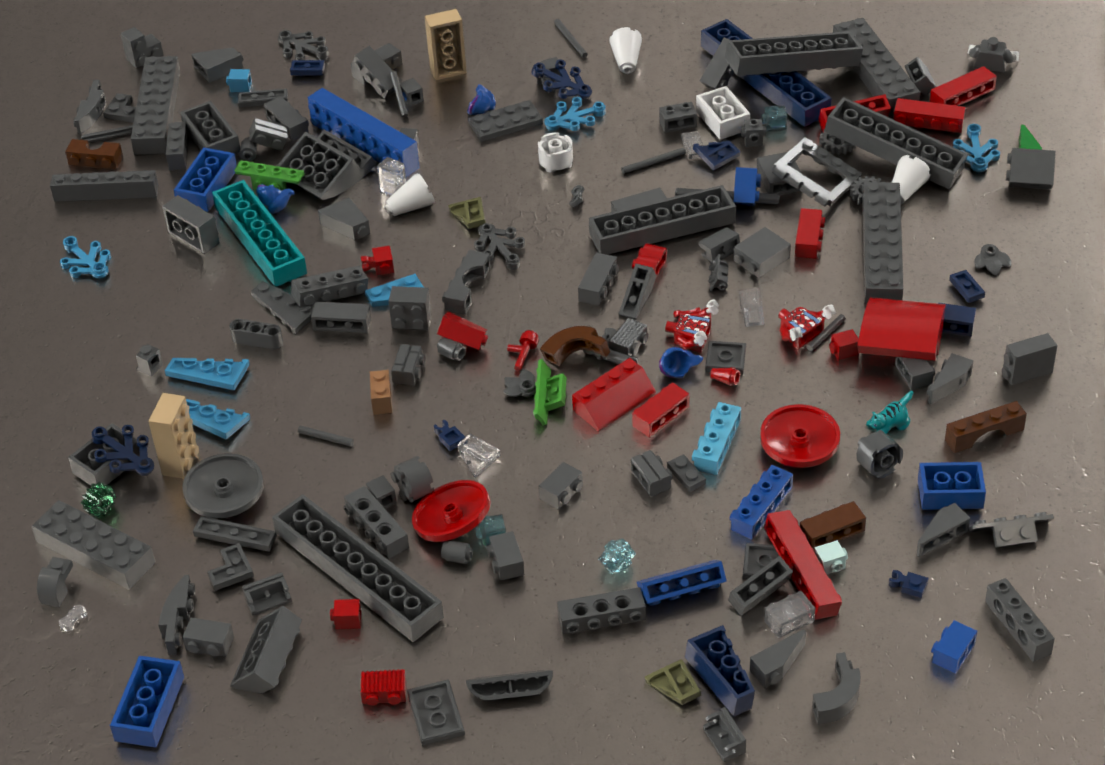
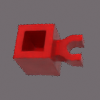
M390 245L372 248L373 257L361 256L363 271L375 268L377 276L394 273Z

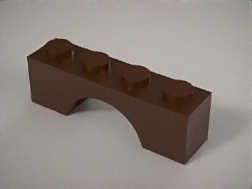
M1017 401L948 423L945 441L955 454L972 448L974 443L989 431L1002 430L1006 436L1023 431L1027 413Z

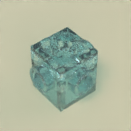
M622 538L616 541H609L598 559L612 574L629 567L632 563L631 559L636 553L630 544Z

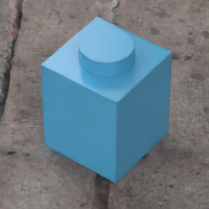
M250 69L230 70L229 76L226 77V84L229 86L230 92H250L252 85Z

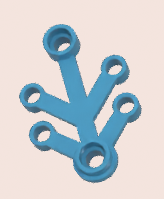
M574 97L572 98V106L567 114L561 116L562 112L567 110V104L564 101H560L556 104L557 110L555 113L544 120V124L548 130L552 131L559 129V127L578 131L580 123L594 126V116H604L606 114V106L603 102H595L593 107L577 111L582 106V99ZM592 113H593V115H594V116H591V115H590V116H587L586 118H583V117H582V116H586V115H589V114H592Z
M969 124L967 135L971 138L972 147L961 139H955L953 147L973 155L974 158L968 155L966 162L971 164L970 167L974 171L982 172L987 170L990 161L1000 159V151L995 150L998 148V140L989 139L985 145L980 147L978 136L981 134V126ZM991 149L989 155L982 157L984 153Z
M68 236L64 238L63 245L65 250L74 252L80 258L70 259L64 257L60 260L61 268H70L71 277L77 278L81 274H91L95 278H103L108 274L109 269L106 266V262L111 259V254L107 249L101 251L102 247L99 241L90 243V251L87 255L78 247L76 237ZM100 251V260L95 262L97 252ZM72 265H83V266H89V267H87V268H79L78 266H73V267H71V266H72Z

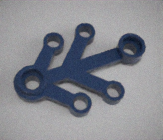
M558 59L555 64V68L559 71L560 75L547 70L543 63L538 62L533 65L531 71L533 76L541 78L545 75L557 81L553 83L550 80H546L543 85L545 91L550 92L554 89H559L558 96L561 99L577 96L584 100L591 96L592 89L583 83L580 77V68L576 66L571 68L570 75L574 77L576 82L574 83L565 69L566 62L562 59Z
M124 425L122 427L125 447L110 437L104 427L98 426L93 429L92 440L94 443H105L117 451L106 453L105 450L98 449L94 453L95 460L98 463L111 461L109 467L112 473L135 470L139 475L147 476L154 470V461L148 458L147 447L149 445V438L146 435L137 437L140 457L133 453L132 436L134 435V428L132 425ZM126 459H128V460L131 461L132 463H123V464H121V462H120L119 460H126Z

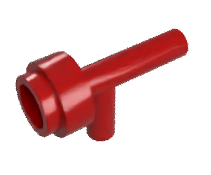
M526 330L522 333L519 340L521 345L507 346L508 352L520 353L514 369L517 371H521L529 349H535L538 345L539 336L532 330Z

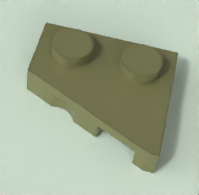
M481 197L448 205L450 212L469 229L486 223Z
M682 659L645 676V681L648 685L681 705L702 696L700 689Z

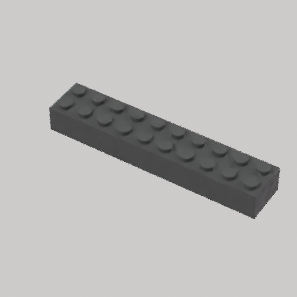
M302 494L272 516L277 535L412 642L444 618L441 600Z

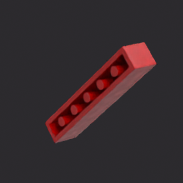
M790 510L768 513L763 528L778 555L793 571L791 578L814 620L837 616L842 605V598L836 592L832 580L828 578L824 571V566L819 562L815 550L807 541L806 534L802 532L798 525V520L794 518Z

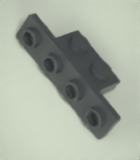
M1046 512L1035 513L1034 517L1028 518L1026 515L1014 516L1013 520H1006V517L996 518L991 523H986V520L973 522L974 525L969 527V532L992 530L996 548L1036 543L1038 538L1035 524L1050 522L1054 519L1053 514L1047 515Z

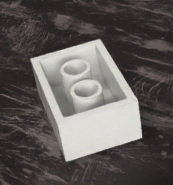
M727 86L696 95V112L719 139L741 133V127H744V120H750L748 110Z

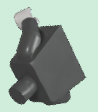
M991 37L988 40L984 39L980 45H969L967 52L970 57L976 58L974 68L977 69L984 66L990 71L1005 73L1007 63L1019 61V52L1010 51L1007 49L1006 43L999 42L996 37Z

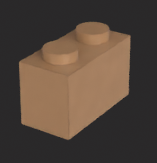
M389 370L370 371L373 415L392 413Z

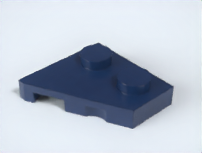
M731 141L709 142L708 145L699 146V143L693 145V150L712 170L734 160L741 153Z

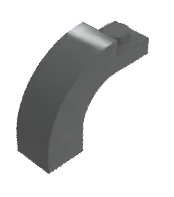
M845 652L836 653L835 668L840 680L839 686L828 692L813 694L812 709L817 725L831 723L843 718L851 712L858 701L861 679L859 668L853 669L852 662L847 660Z

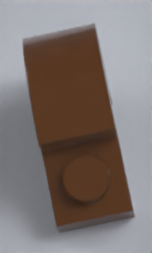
M574 326L561 330L551 336L540 348L544 359L559 367L570 354L579 350H590L604 357H607L610 353L607 345L608 342L603 337L598 336L595 328L588 326Z

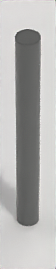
M556 19L554 21L555 25L582 58H586L588 53L560 19Z
M683 147L621 167V171L625 174L684 155L686 150Z

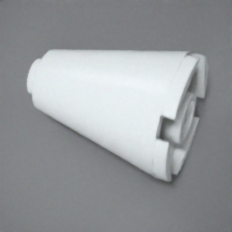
M629 27L619 28L610 36L609 42L620 71L629 74L636 69L642 37L636 29L633 31Z
M910 155L902 156L898 161L892 183H900L901 204L925 184L931 176L929 174V166L917 157L914 159L909 158Z
M417 173L385 201L386 205L384 207L389 215L397 216L430 206L435 203L432 193H429L428 185L422 176Z

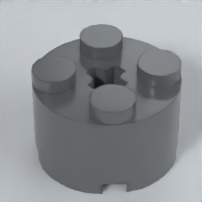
M882 430L874 432L867 437H862L858 441L856 453L858 463L877 478H884L892 474L896 470L894 466L897 462L900 464L903 459V449Z
M419 456L395 465L394 471L390 473L393 482L397 483L400 489L399 495L403 501L413 502L434 492V487L431 488L430 486L433 483L431 473L424 462L420 463L418 461L420 459Z

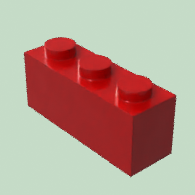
M801 208L795 243V257L816 259L817 252H821L822 241L819 240H823L824 229L821 228L825 227V217H822V210Z
M672 382L632 412V426L650 438L689 408L690 394Z

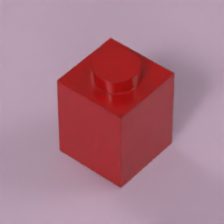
M853 329L832 334L831 343L829 344L832 354H835L838 361L859 355L857 346L859 338Z
M360 599L334 600V608L330 609V620L334 621L335 629H361L362 610Z

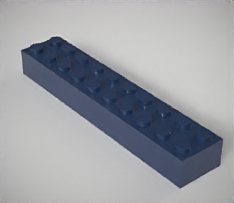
M728 19L701 30V47L712 56H714L724 37L729 40L753 39ZM797 71L740 76L804 127L818 120L821 109L831 107L832 98Z

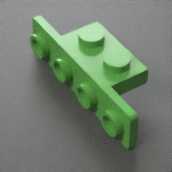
M240 161L234 170L235 174L251 177L253 190H256L260 184L265 186L273 184L275 188L282 191L287 189L286 182L299 184L304 176L303 170L248 161Z
M540 359L536 369L537 381L535 383L536 395L534 396L535 409L533 414L536 420H539L544 426L547 425L548 411L565 406L567 377L563 373L551 377L550 368L543 359Z

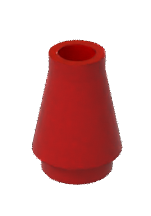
M735 367L712 368L710 378L733 386L739 383L740 371L736 370Z

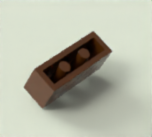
M852 501L811 518H806L800 522L799 526L802 532L806 534L810 546L815 549L817 546L837 540L841 541L864 532L866 516L856 503Z

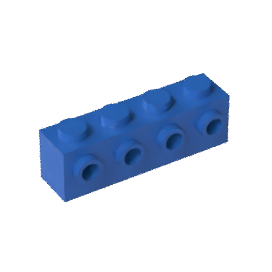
M771 465L767 471H764L759 482L752 486L748 496L743 497L738 509L732 511L730 515L731 530L753 539L765 524L768 513H773L792 489L793 474L774 465Z
M712 560L636 582L637 586L641 588L644 603L652 606L661 603L660 600L666 598L674 600L680 598V595L684 593L691 595L701 592L700 589L708 587V589L720 587V583L727 582L722 561Z

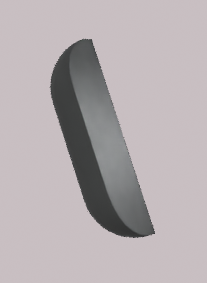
M553 670L467 679L466 684L470 692L482 700L536 695L543 692L549 686L553 677Z

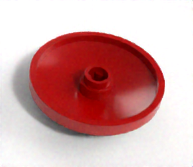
M794 404L778 408L765 418L761 426L760 440L765 452L775 461L791 467H813L826 462L836 453L840 444V428L835 419L824 410L810 405Z
M459 480L434 489V492L426 495L418 503L412 515L413 527L417 534L427 541L442 542L458 538L474 529L485 518L491 503L489 494L482 484L472 480Z

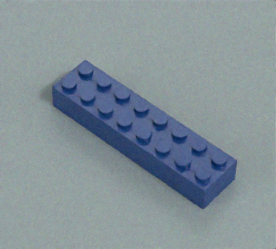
M324 88L308 96L310 121L314 126L328 131L372 156L376 162L404 178L420 168L417 141Z

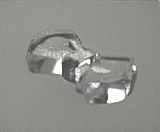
M74 605L72 610L68 611L66 617L59 619L60 628L64 631H72L74 622L77 619L87 617L86 608L83 605Z

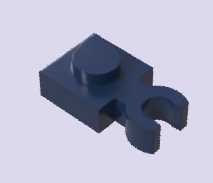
M442 420L443 427L434 425V432L439 436V441L449 451L466 443V437L455 426L449 428L446 420Z
M893 570V578H889L888 585L893 588L902 587L901 592L922 598L929 578L908 572L907 576H905L900 571Z

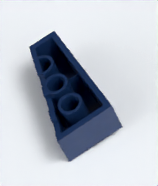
M722 625L688 639L685 658L729 712L736 716L752 709L755 690L746 671L742 669L740 659L735 654L732 648L733 644L730 638H727L726 630Z

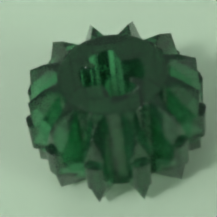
M98 482L97 484L92 483L90 489L86 488L87 492L82 495L84 499L81 501V504L88 514L99 517L101 515L105 516L107 511H111L110 508L115 504L113 500L116 498V495L110 486Z

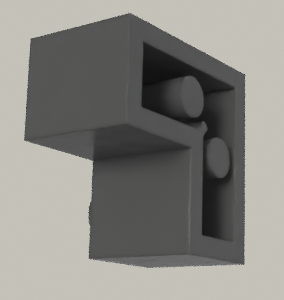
M135 27L121 33L126 59L136 68L144 65L145 57H161L164 55L161 42L152 34L144 36Z

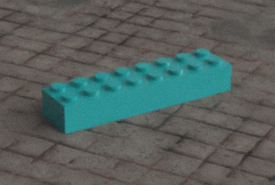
M244 180L212 192L216 210L275 287L307 274L305 257Z

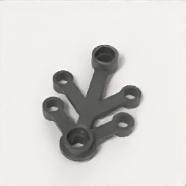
M283 30L279 33L278 41L284 45V57L289 58L293 56L292 48H290L291 43L295 45L296 49L295 60H305L302 48L316 54L320 60L328 58L329 50L325 46V37L319 36L314 38L311 31L292 34L289 30Z
M489 223L481 225L478 228L480 238L474 242L475 250L483 251L487 239H490L491 243L488 249L483 251L490 254V261L494 259V252L497 248L506 258V267L510 270L518 269L520 267V258L517 254L511 253L506 247L513 246L518 249L525 247V239L523 237L515 238L517 235L516 228L508 227L504 230L497 229ZM496 235L506 236L507 238H510V239L499 238V237H497Z

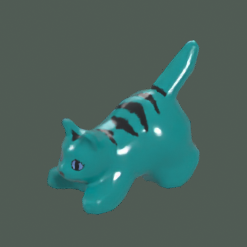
M911 390L900 401L889 403L879 414L872 412L873 416L867 421L866 425L875 428L877 431L882 430L886 434L892 427H896L900 431L905 430L911 421L906 404L912 399L914 392Z

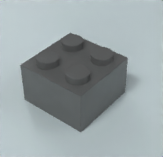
M392 286L388 301L392 328L429 330L432 316L429 288Z

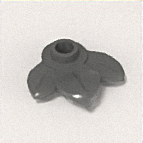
M992 244L984 245L981 248V253L976 256L974 261L977 269L986 267L995 276L1000 272L1002 266L1011 267L1009 256L999 251Z
M523 369L519 378H504L507 388L503 392L508 396H532L536 393L535 376L528 370Z

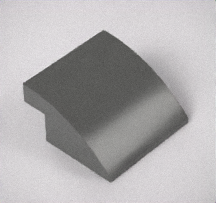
M323 130L317 138L305 131L277 166L303 170L304 176L300 183L296 185L325 200L348 190L364 178L377 163L372 156Z

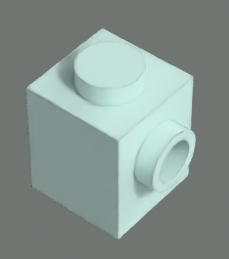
M838 540L815 547V554L819 562L823 564L826 574L845 569L848 554L846 549L841 547Z

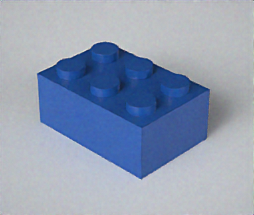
M981 462L919 464L918 485L922 510L941 509L953 503H956L961 509H984L986 489Z

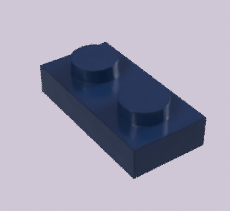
M292 60L290 74L297 76L323 75L325 62L324 60Z
M967 270L950 275L949 281L968 303L985 298V291Z

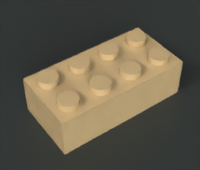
M457 9L426 15L425 24L429 63L435 80L466 74L463 25Z
M162 393L148 421L162 475L184 479L187 472L192 468L194 458L199 453V446H197L195 440L196 433L192 427L193 421L189 414V405H187L185 396Z

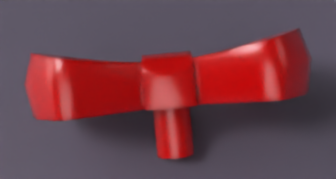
M698 307L688 311L677 310L674 311L673 316L678 319L682 313H697L701 309Z

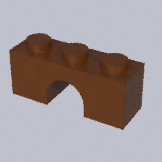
M72 139L65 151L68 165L117 169L123 158L120 143L104 142L100 148L91 150L88 140Z

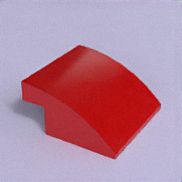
M870 297L860 329L857 345L858 353L936 361V355H939L946 304Z

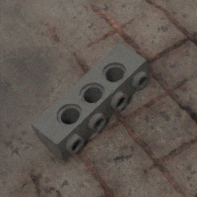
M365 486L344 496V510L349 517H353L357 527L365 531L368 540L375 543L377 550L381 554L384 553L390 559L409 548L407 533Z
M1004 578L987 586L985 602L1029 658L1035 662L1051 655L1055 638L1011 583Z
M640 587L557 601L558 618L562 634L646 620V606Z

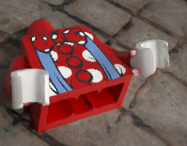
M710 300L706 305L707 308L700 312L692 314L682 313L677 323L667 321L665 332L674 333V343L684 350L702 353L711 331V313L713 315L718 313L719 304L716 300Z
M827 305L819 312L809 311L803 307H798L792 312L782 309L778 315L781 319L780 333L782 340L785 342L790 341L797 349L812 341L824 330L825 319H830L832 314L836 313L833 305Z

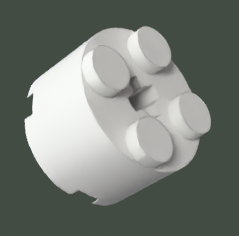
M556 132L541 137V141L538 142L540 165L546 168L547 172L570 168L573 162L571 138L568 135H565V137L561 136Z

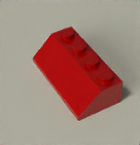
M628 358L572 394L573 412L594 429L600 431L655 395L656 390L643 367L631 358Z

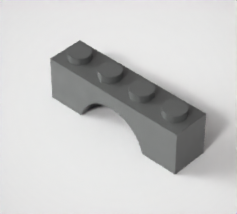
M469 250L467 255L462 258L461 266L456 269L454 279L450 280L449 288L442 296L445 311L466 315L472 303L471 289L466 287V285L474 280L485 279L491 267L489 253Z

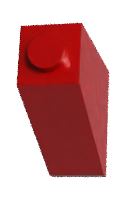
M450 312L443 316L437 335L478 350L482 345H486L489 337L486 335L487 329Z

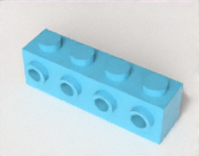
M718 402L716 409H712L710 422H707L704 428V436H700L698 449L694 450L692 454V461H694V466L698 471L713 475L718 474L740 424L741 407Z

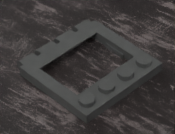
M807 138L802 139L780 158L772 168L773 174L781 179L786 178L785 181L796 189L800 187L801 192L810 198L815 197L814 200L824 207L835 203L850 189L853 181H858V178L862 176V173L854 167L849 166L840 158L835 157ZM801 154L808 155L819 165H825L833 174L842 176L843 181L829 192L790 166Z

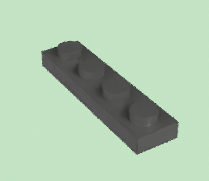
M202 516L193 530L195 537L234 545L240 543L244 547L269 552L277 538L276 531Z

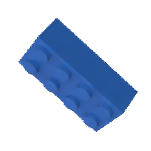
M203 147L174 188L175 197L179 195L192 204L199 206L204 211L209 212L214 205L212 192L226 187L235 174L234 170L237 167L235 153Z
M146 656L138 657L110 724L115 742L157 748L184 679L180 661Z

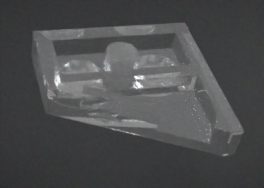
M471 433L457 444L459 453L475 478L501 456L499 449Z

